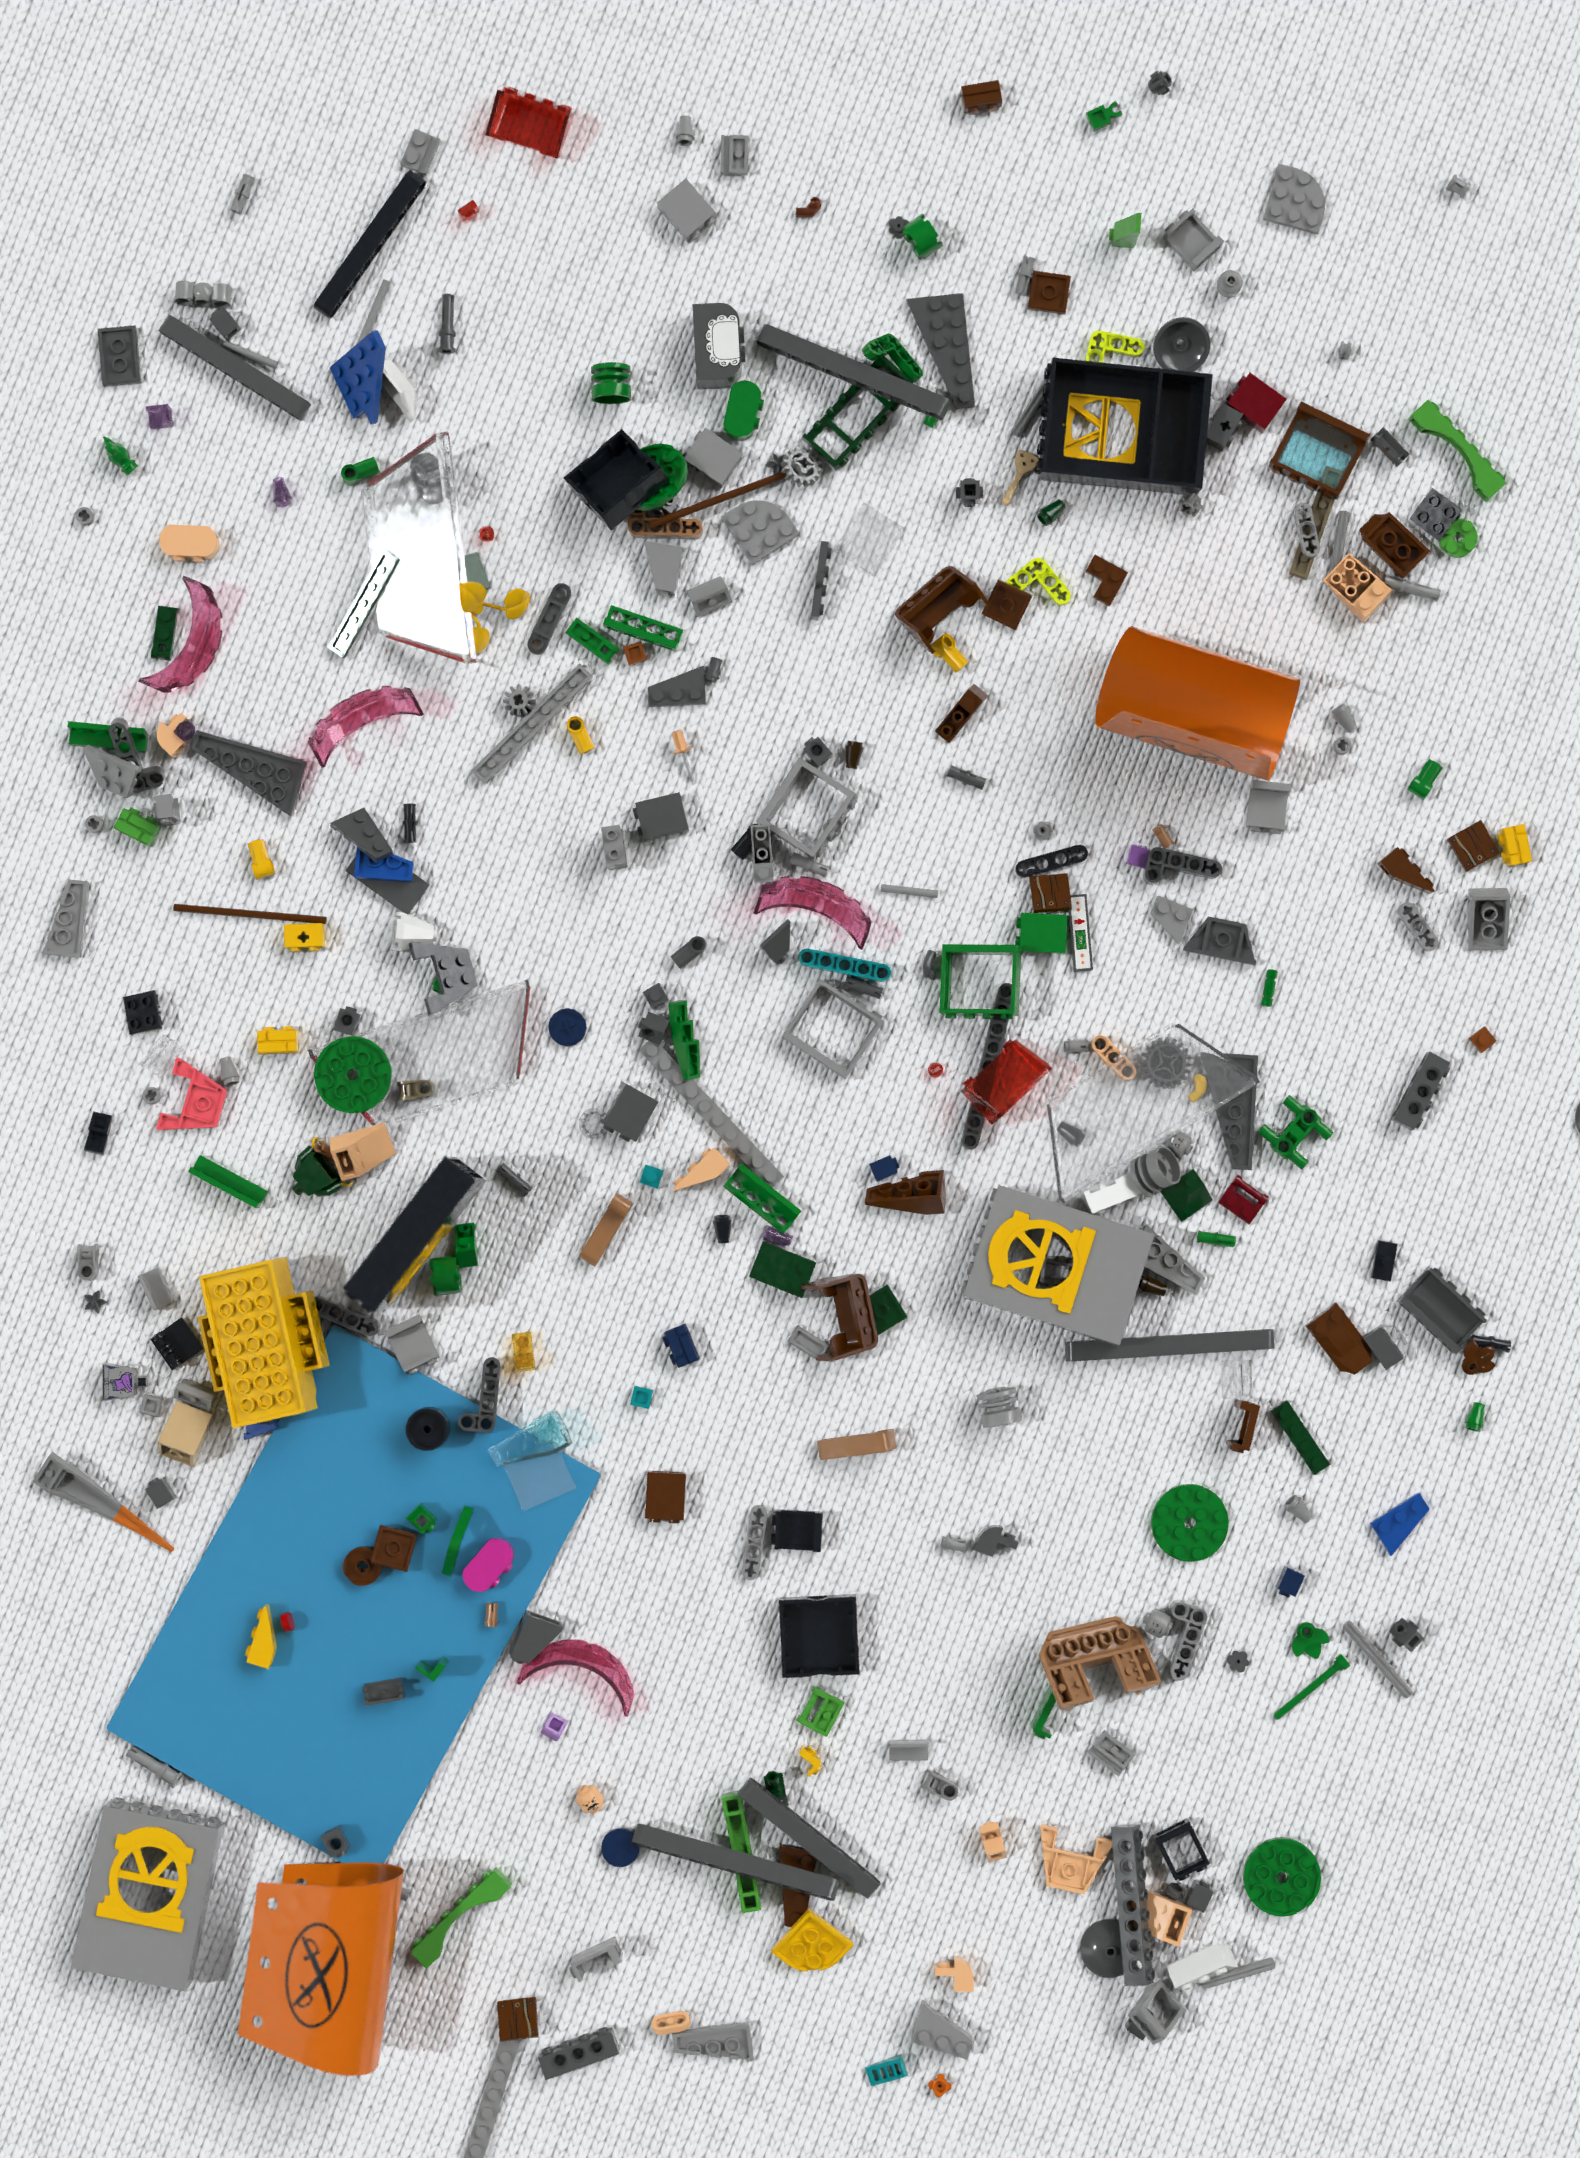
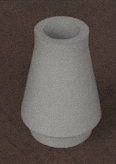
M687 115L680 116L675 137L677 143L681 146H689L694 140L691 117Z
M1345 703L1331 711L1333 713L1332 717L1347 733L1357 728L1350 708Z
M231 1057L221 1058V1082L224 1083V1086L238 1084L240 1076Z
M1293 1495L1285 1502L1286 1510L1304 1523L1312 1519L1313 1515L1309 1512L1301 1497Z

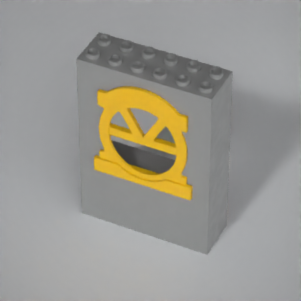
M998 1185L997 1189L993 1188L990 1201H993L992 1207H987L984 1219L987 1220L986 1226H981L978 1235L981 1241L980 1244H975L973 1256L976 1257L974 1263H969L967 1274L970 1276L968 1281L964 1280L961 1292L964 1293L963 1298L1113 1346H1120L1154 1234L1005 1186ZM1036 1228L1045 1229L1040 1248L1025 1234V1231ZM1055 1232L1070 1246L1073 1254V1267L1067 1279L1061 1284L1049 1289H1036L1035 1287L1051 1236ZM1018 1237L1037 1258L1008 1263V1250L1012 1241ZM1034 1266L1028 1285L1020 1282L1012 1273L1014 1270Z
M115 1797L103 1807L70 1968L186 1991L193 1980L225 1822L220 1821L218 1817L210 1816L209 1818H203L198 1813H190L188 1815L183 1814L178 1809L168 1811L163 1810V1807L159 1805L148 1807L144 1806L145 1803L133 1801V1803H128L123 1798ZM142 1847H156L167 1853V1856L150 1875L141 1852ZM130 1853L134 1854L139 1872L120 1869L123 1861ZM174 1861L178 1871V1880L159 1877L167 1866ZM118 1878L177 1890L172 1900L162 1909L150 1913L138 1911L128 1906L123 1900L118 1887Z

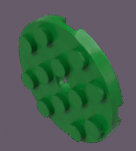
M652 444L640 450L647 453L662 468L670 482L636 509L638 511L663 507L679 493L685 485L688 474L687 462L680 451L668 444Z
M349 1036L331 1042L322 1050L315 1063L314 1079L319 1095L329 1106L345 1113H362L374 1108L384 1099L391 1085L392 1069L387 1055L376 1043L363 1037ZM352 1069L358 1072L356 1080L348 1078V1072Z
M1182 1484L1169 1489L1157 1500L1151 1515V1530L1157 1544L1169 1556L1186 1562L1200 1561L1213 1555L1225 1541L1229 1527L1228 1514L1220 1498L1211 1490L1196 1484ZM1189 1517L1195 1520V1525L1192 1528H1187L1184 1524L1185 1520Z
M1276 1837L1260 1843L1251 1851L1244 1865L1243 1883L1249 1898L1260 1910L1274 1916H1292L1309 1907L1315 1900L1321 1885V1871L1315 1856L1304 1844L1291 1838ZM1284 1871L1287 1873V1879L1280 1882L1276 1876Z

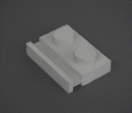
M414 129L400 165L427 176L441 140Z
M721 135L720 175H748L749 135Z
M1103 1730L1093 1746L1088 1750V1754L1118 1777L1136 1755L1106 1730Z

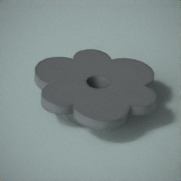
M901 216L896 217V219H890L888 223L890 227L889 233L894 234V237L897 239L903 236V226L908 224L909 221L902 219Z
M1233 1651L1232 1655L1227 1657L1230 1669L1233 1671L1237 1670L1240 1673L1244 1672L1245 1666L1249 1665L1247 1653L1244 1651Z

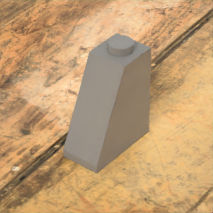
M645 540V548L656 592L662 597L669 598L671 595L675 596L683 547Z

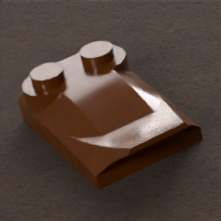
M1390 512L1374 514L1359 529L1362 540L1392 569L1394 575L1402 580L1430 553V550Z
M1336 1302L1305 1325L1339 1371L1355 1375L1372 1362L1371 1348L1346 1316L1344 1310Z

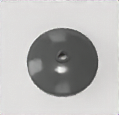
M1188 317L1172 319L1158 330L1154 338L1153 352L1155 359L1163 369L1193 372L1203 365L1209 355L1210 337L1205 327L1195 319ZM1178 340H1183L1181 345H1177Z
M1099 1920L1091 1924L1081 1938L1080 1954L1082 1960L1092 1973L1100 1977L1114 1978L1124 1974L1119 1920ZM1112 1948L1114 1950L1112 1954H1107L1108 1949Z

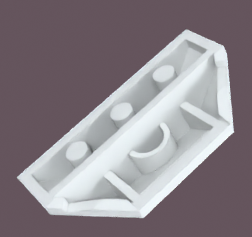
M385 359L382 387L407 419L412 422L414 420L417 395L414 389L416 385L410 377L407 379L402 374L404 370L398 362L394 364L391 359Z

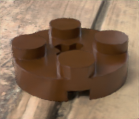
M356 1547L344 1559V1574L355 1585H369L377 1580L382 1572V1566L369 1563L373 1551L370 1547ZM361 1561H365V1564H368V1568H365V1571H361V1568L357 1566Z

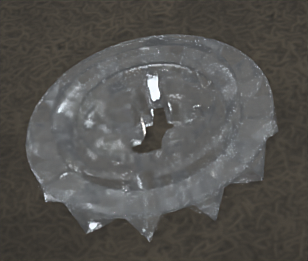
M597 1108L586 1110L579 1119V1128L583 1135L591 1139H598L604 1136L607 1130L603 1128L604 1124L600 1120L601 1118L604 1119L607 1114ZM597 1115V1122L602 1126H596L592 1132V1125L586 1123V1121H593Z

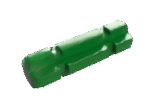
M1267 970V980H1265L1263 990L1264 997L1261 1001L1262 1006H1272L1273 999L1271 998L1274 996L1275 979L1278 973L1276 970Z

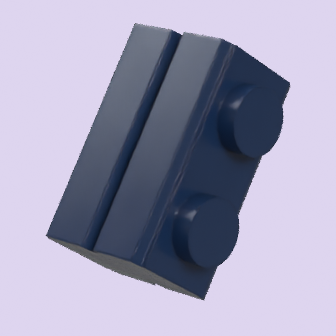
M686 1323L664 1332L665 1336L662 1339L666 1348L670 1346L672 1354L669 1356L673 1366L677 1364L678 1368L700 1359Z

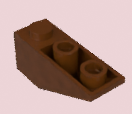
M973 684L937 727L935 732L950 743L988 698V695Z
M1396 847L1377 863L1390 879L1427 894L1435 891L1432 888L1434 886L1427 877L1424 878L1421 875L1419 866L1409 861V855L1402 848Z

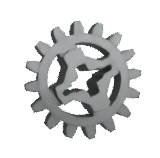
M796 446L794 450L789 449L783 456L781 466L784 468L781 472L787 474L785 479H791L790 484L796 482L797 487L803 484L807 488L809 484L811 486L814 485L820 478L822 468L819 466L822 463L816 461L818 455H811L812 450L806 452L805 447L800 450Z

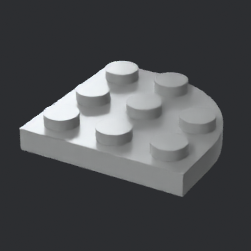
M1278 164L1263 220L1318 235L1325 212V198L1320 185L1307 172Z
M748 501L721 516V520L751 565L756 564L800 535L789 516L780 507L767 501Z

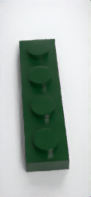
M1287 1400L1270 1410L1313 1475H1316L1330 1465Z

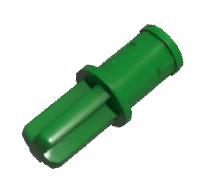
M1199 1230L1197 1243L1214 1244V1247L1216 1245L1234 1247L1236 1237L1218 1234V1232L1210 1233Z

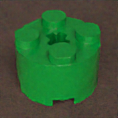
M924 214L919 215L903 226L904 230L902 231V235L907 243L911 241L914 245L912 250L918 259L921 257L923 259L927 258L943 246L941 241L937 242L936 237H938V234L928 220L924 222Z
M457 1256L429 1259L430 1269L432 1270L430 1280L434 1296L461 1293L462 1280Z

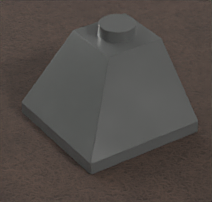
M789 919L760 944V949L775 965L778 962L782 964L789 957L787 954L790 952Z

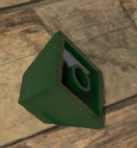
M1190 1169L1182 1174L1177 1184L1163 1188L1160 1191L1181 1222L1213 1201L1206 1186L1194 1169Z

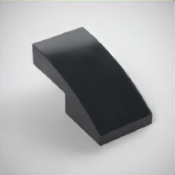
M93 1111L84 1151L104 1156L112 1123L111 1115Z

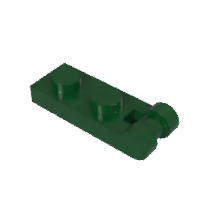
M158 606L151 659L164 658L166 661H171L178 608ZM160 645L166 646L165 651L160 650Z

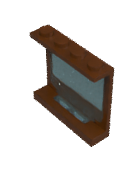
M1301 401L1268 467L1276 474L1281 475L1282 473L1287 475L1288 479L1295 483L1301 482L1305 484V487L1311 491H1321L1324 497L1337 500L1370 434Z

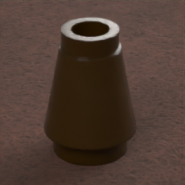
M848 740L847 745H845L846 768L857 769L864 749L862 742Z
M1142 1275L1137 1290L1143 1294L1164 1296L1167 1285L1148 1275Z

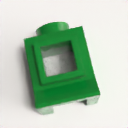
M422 1503L406 1517L421 1534L425 1531L429 1534L437 1526L434 1523L437 1518Z

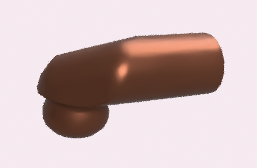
M813 197L806 208L796 207V217H813L821 208L820 199Z

